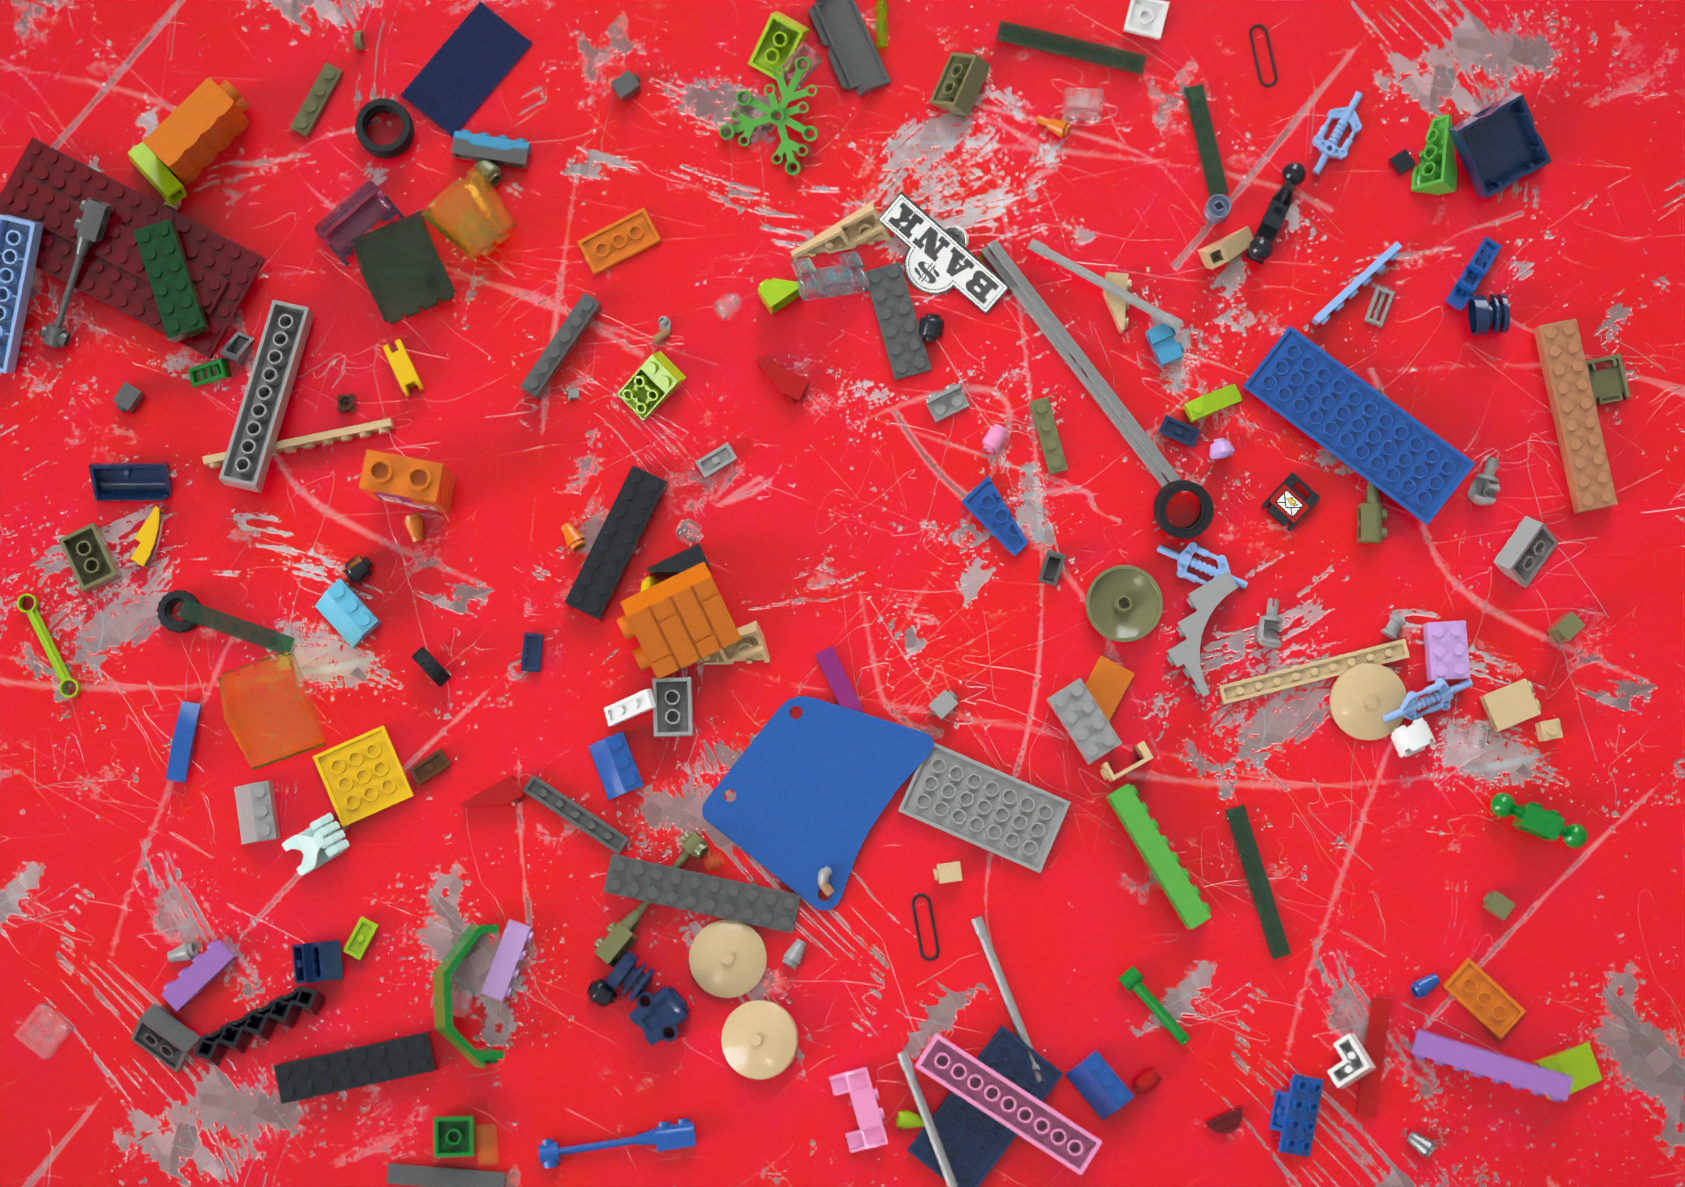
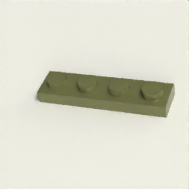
M327 62L324 64L291 124V130L307 138L309 137L343 75L342 70Z
M1048 397L1030 401L1029 405L1049 475L1068 471Z

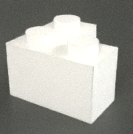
M1349 1033L1333 1043L1343 1059L1342 1062L1327 1071L1337 1088L1344 1089L1376 1069L1355 1034Z

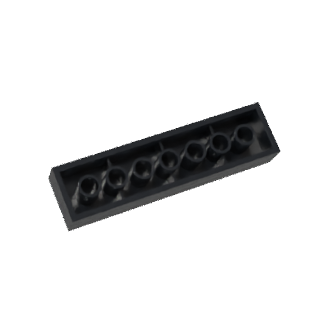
M632 465L564 602L566 605L599 621L602 620L668 487L667 481Z
M431 1031L280 1063L274 1065L280 1101L281 1104L432 1072L438 1070Z

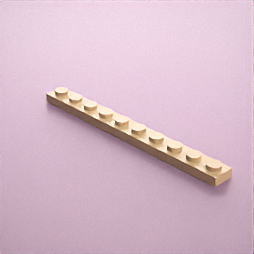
M389 418L276 441L272 457L277 456L278 452L293 453L296 452V449L303 447L304 449H312L317 444L327 446L334 444V441L337 440L347 442L353 440L352 437L356 436L367 438L371 436V433L379 432V434H386L391 429H395L394 422ZM226 452L202 456L203 464L207 467L210 466L211 469L221 467Z
M1401 639L1220 685L1218 688L1222 703L1225 705L1339 676L1345 670L1357 664L1375 663L1382 665L1409 658L1410 655L1406 640Z

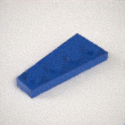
M988 475L961 503L1015 557L1028 544V541Z

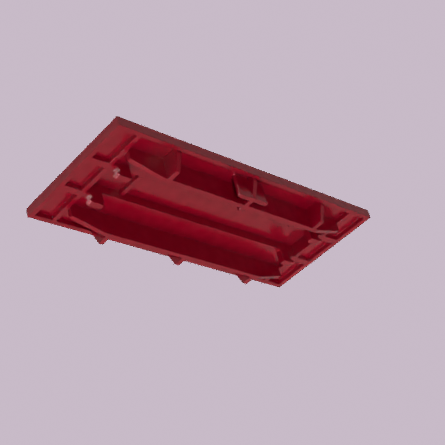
M32 137L0 194V214L44 224L35 267L67 284L76 257L78 230L74 229V223L77 218H82L83 212L79 210L82 200L87 201L88 197L113 205L101 242H92L86 256L83 258L74 288L167 336L133 231L171 219L176 225L210 330L178 342L212 359L266 259Z

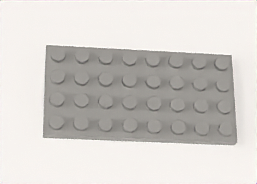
M934 743L930 755L916 768L898 812L1041 873L1071 802Z

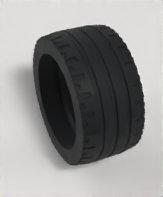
M374 99L365 104L357 115L355 122L357 138L364 149L376 157L388 159L399 156L408 149L413 141L414 124L412 118L404 106L392 99ZM383 112L397 114L403 123V130L399 138L387 145L373 143L367 135V126L371 119Z
M1176 480L1160 489L1154 500L1153 513L1157 524L1163 531L1176 538L1188 539L1200 535L1209 527L1214 514V506L1210 495L1202 486L1189 480ZM1190 491L1199 498L1200 513L1197 519L1187 527L1178 528L1173 526L1166 517V506L1176 493Z

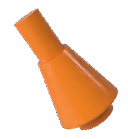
M1040 115L1036 119V123L1047 126L1048 129L1061 138L1068 136L1071 125H1069V120L1047 119Z

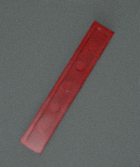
M1374 997L1370 999L1364 1049L1376 1069L1360 1078L1355 1114L1376 1117L1391 1000Z

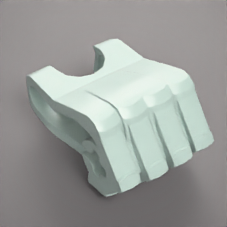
M331 813L315 820L310 824L311 827L282 843L285 851L291 849L302 851V864L297 867L300 876L312 872L345 852L350 846L346 839L343 840L345 834L342 830L338 831L340 825L337 821L333 822L334 817Z

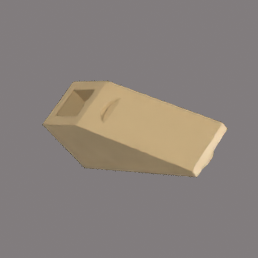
M1246 226L1197 250L1204 267L1212 270L1230 261L1249 247L1253 236L1249 226Z
M1105 272L1104 279L1126 291L1131 290V280L1128 279V274ZM1103 289L1104 299L1119 333H1123L1124 328L1128 327V317H1125V312L1129 310L1130 303Z

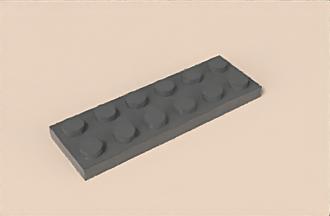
M901 262L865 271L864 276L895 381L932 371L923 338L918 333L919 324Z

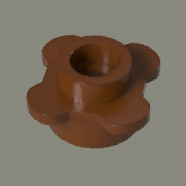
M354 394L338 395V412L350 411L353 413L356 411L354 403L356 397Z

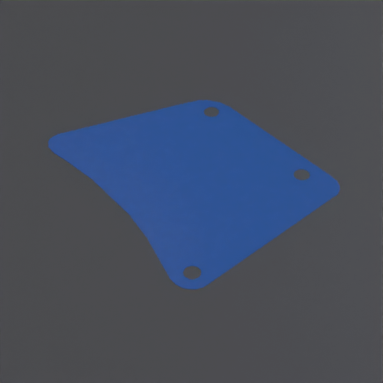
M798 696L787 700L779 707L703 804L702 814L707 822L798 895H801L813 907L822 911L830 910L839 903L855 858L869 830L897 789L930 755L933 750L934 741L929 734L819 699ZM794 706L802 709V716L798 719L790 716V709ZM728 789L736 792L737 796L733 802H727L724 799V793ZM827 866L832 870L828 883L834 889V892L828 900L822 901L818 898V891L821 889L817 884L818 872L821 868Z

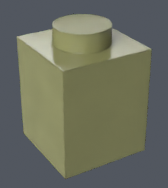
M1492 890V892L1488 891L1482 899L1484 903L1481 906L1499 920H1505L1516 904L1497 890Z

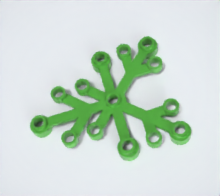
M799 57L796 60L795 67L797 70L788 88L784 79V69L782 67H775L773 69V76L777 80L782 96L779 104L775 95L776 87L773 84H767L764 87V92L768 96L771 107L752 98V94L747 90H741L737 93L736 100L740 105H751L766 113V116L751 119L744 115L741 110L734 109L730 113L731 118L742 123L734 126L724 124L719 129V134L723 139H731L735 133L744 131L743 135L739 137L738 142L741 146H748L756 126L769 122L777 125L781 143L776 153L772 155L771 160L774 164H780L784 160L783 155L785 153L788 160L785 169L790 175H796L801 171V164L795 160L793 150L799 156H806L809 149L806 145H800L789 139L785 124L801 132L807 141H814L819 135L816 127H806L788 117L797 113H807L809 111V104L807 102H800L797 106L786 109L790 101L806 96H815L818 93V88L815 85H809L805 89L794 92L804 72L809 71L811 68V61L807 57ZM802 61L807 62L806 68L801 67ZM777 69L782 71L781 76L776 75ZM769 86L773 87L772 93L767 92ZM810 87L815 88L814 94L809 93ZM744 94L748 96L747 101L742 100ZM801 104L806 105L805 111L800 109ZM735 111L739 112V118L734 117ZM776 112L781 113L780 119H776ZM727 128L731 130L730 135H726L725 130ZM809 130L814 131L813 137L808 135ZM743 137H746L748 140L746 144H743L741 141ZM801 147L806 149L804 154H801L799 151ZM776 155L781 157L779 162H776L774 159ZM792 164L797 165L796 171L791 169Z

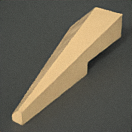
M871 201L791 251V256L796 261L799 257L809 255L810 257H815L819 253L827 252L829 254L854 249L862 244L868 243L873 245L877 241L885 240L888 242L892 239L887 228L877 220L881 215Z
M757 621L737 628L742 640L721 648V650L704 658H700V660L694 663L723 665L734 664V661H746L748 664L759 660H764V663L770 662L764 634Z

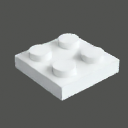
M1131 0L1123 31L1160 40L1169 2L1162 0Z

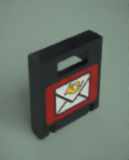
M1292 472L1261 507L1264 509L1268 504H1271L1272 506L1266 512L1283 527L1288 522H1291L1292 524L1287 528L1290 532L1321 497ZM1296 482L1310 494L1307 499L1292 488Z

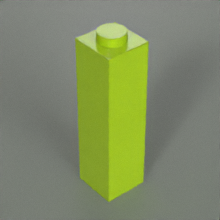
M143 142L127 152L133 165L171 206L187 196L180 181Z

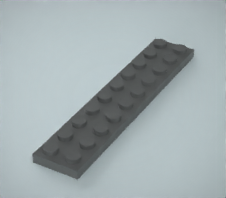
M611 854L603 889L605 893L793 933L801 895L617 854Z

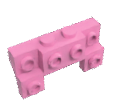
M867 1066L830 1076L829 1079L834 1096L847 1092L850 1093L860 1128L859 1130L845 1133L850 1153L888 1144L882 1119H885L883 1108H878L877 1100H880L877 1088L873 1089Z

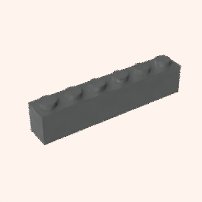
M586 293L582 295L520 385L524 392L539 400L602 309L600 302Z

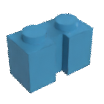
M1164 323L1145 332V336L1160 368L1182 359L1184 353L1182 344L1175 341V329Z

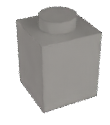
M945 689L928 707L942 720L958 705L956 701L958 697L951 690L947 692Z

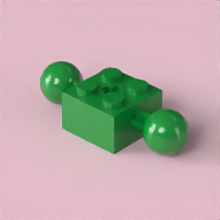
M1499 793L1491 800L1490 807L1496 816L1506 818L1510 815L1515 816L1512 823L1513 827L1541 839L1557 841L1558 836H1562L1564 843L1571 848H1580L1588 840L1587 830L1582 825L1574 823L1565 826L1563 825L1565 818L1560 817L1561 813L1551 809L1550 811L1543 810V806L1538 803L1527 802V804H1520L1518 806L1514 798L1507 793Z

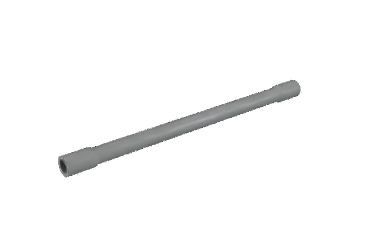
M1033 238L1028 249L1045 256L1161 320L1164 324L1177 331L1182 325L1183 320L1162 311L1055 252Z
M979 916L971 919L1017 1035L1021 1041L1033 1049L988 936L983 918ZM1028 1051L1033 1063L1032 1069L1040 1070L1039 1065L1035 1063L1032 1053ZM1034 1071L1037 1081L1040 1082L1042 1074L1039 1071Z
M908 1050L897 1053L898 1060L906 1075L947 1187H958L914 1072Z

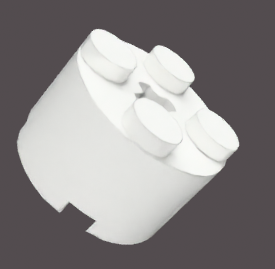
M1423 718L1413 721L1407 728L1405 725L1400 726L1391 733V739L1400 758L1424 750L1426 745L1432 746L1436 743L1427 722Z

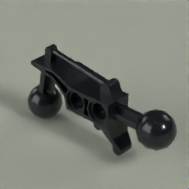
M1291 162L1283 168L1282 177L1284 183L1272 197L1260 226L1249 243L1245 257L1261 265L1272 254V243L1293 201L1295 186L1305 180V168L1298 162Z

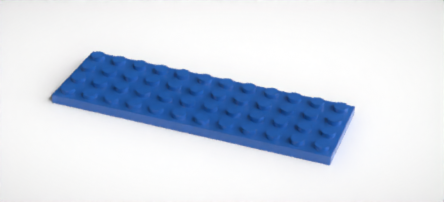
M1291 326L1287 328L1243 385L1246 390L1426 525L1430 523L1476 464Z

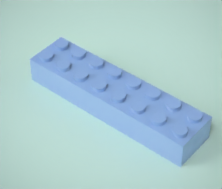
M0 214V372L15 373L44 224Z

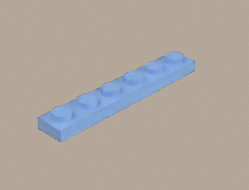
M1396 241L1315 315L1311 322L1315 326L1319 323L1323 325L1331 318L1329 314L1333 310L1339 311L1345 305L1343 301L1347 297L1352 299L1359 292L1357 288L1360 285L1365 287L1372 280L1370 277L1375 272L1379 274L1386 267L1384 263L1389 259L1392 262L1400 255L1398 251L1402 246Z

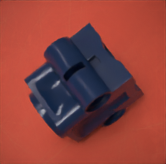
M666 985L655 994L650 991L641 993L636 1000L638 1007L628 1014L631 1021L643 1030L645 1039L650 1046H653L660 1039L667 1042L675 1040L680 1033L678 1025L691 1016L689 1014L691 1009L673 986L669 987ZM643 996H648L651 999L649 1006L643 1004ZM667 1027L674 1029L675 1034L673 1037L666 1034L665 1030Z

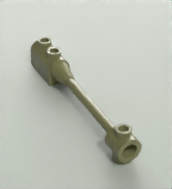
M1369 482L1365 503L1357 505V543L1376 544L1382 543V539L1387 537V528L1382 527V520L1387 518V509L1382 508L1378 488Z
M694 831L691 834L685 832L680 839L683 842L681 847L685 850L671 867L680 868L690 855L699 859L704 857L709 850L707 842ZM642 901L638 908L634 909L617 924L612 922L607 927L606 931L609 934L605 939L600 937L596 940L594 944L596 950L594 952L608 965L615 967L639 938L633 931L640 921L643 912L651 902Z

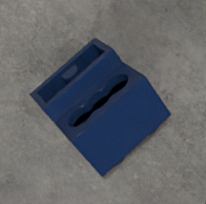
M340 940L292 945L295 984L343 979L344 969Z

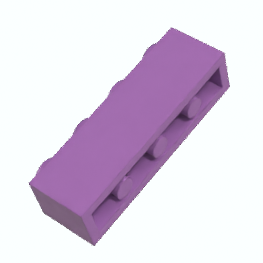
M213 940L206 947L208 950L203 955L201 953L192 960L193 964L189 968L185 967L178 973V979L174 982L171 980L164 986L163 989L165 991L161 995L176 1011H181L238 957L223 940Z

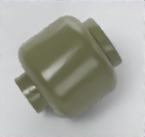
M484 159L478 161L474 166V178L485 187L496 186L502 178L500 167L491 160Z

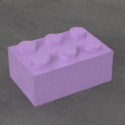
M1466 620L1423 624L1427 682L1436 681L1438 678H1443L1445 681L1469 679L1470 668Z

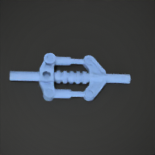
M1357 91L1348 107L1331 109L1327 113L1328 119L1312 140V144L1322 154L1312 171L1313 174H1320L1328 158L1343 160L1347 156V151L1353 142V137L1362 128L1359 118L1354 111L1363 96L1361 92ZM1340 119L1330 135L1331 138L1328 141L1323 139L1331 120ZM1349 124L1352 129L1349 138H1346L1341 148L1337 147L1338 141H1340L1345 128Z
M1194 542L1189 543L1181 553L1162 545L1158 546L1157 552L1177 560L1176 575L1179 578H1185L1203 585L1208 583L1198 578V576L1187 572L1188 565L1191 568L1194 567L1195 570L1199 569L1200 572L1204 571L1209 576L1213 575V579L1227 571L1230 573L1228 562L1224 555H1214L1209 550L1197 546ZM1194 552L1204 557L1208 556L1215 559L1218 568L1216 569L1215 566L1211 567L1206 562L1202 563L1201 560L1197 561L1196 558H1192ZM1232 576L1237 586L1243 589L1246 588L1248 582Z
M1438 678L1434 684L1425 687L1420 692L1410 691L1401 704L1400 709L1382 716L1383 721L1387 723L1401 716L1415 721L1427 713L1431 714L1440 709L1448 710L1451 707L1450 702L1453 699V694L1473 686V683L1469 678L1449 687L1443 678ZM1426 693L1429 694L1428 696H1424L1423 698H1419L1418 700L1419 696L1424 695ZM1426 705L1429 706L1426 710L1418 712L1421 708H1425Z

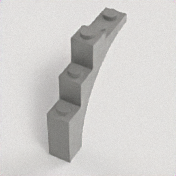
M1229 571L1187 594L1189 598L1186 600L1191 609L1196 608L1197 611L1177 622L1179 626L1176 629L1181 637H1186V640L1167 650L1168 655L1166 658L1171 666L1175 664L1176 667L1184 664L1185 667L1182 670L1188 679L1190 677L1193 679L1195 684L1192 687L1197 695L1201 694L1203 697L1210 694L1204 681L1200 666L1202 633L1215 607L1225 596L1238 588Z

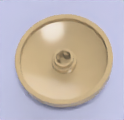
M1375 663L1357 664L1345 670L1333 684L1329 698L1330 711L1335 723L1348 735L1361 740H1377L1391 734L1404 719L1403 716L1387 723L1383 721L1382 716L1400 709L1407 693L1401 679L1387 667Z
M733 920L716 921L703 928L695 937L689 953V965L696 982L708 993L723 998L738 997L752 990L761 980L767 964L766 948L759 934L749 925Z
M765 1000L750 1001L737 1007L727 1018L721 1037L723 1053L728 1063L735 1071L751 1079L771 1078L786 1070L795 1058L799 1040L797 1027L791 1015L780 1005Z

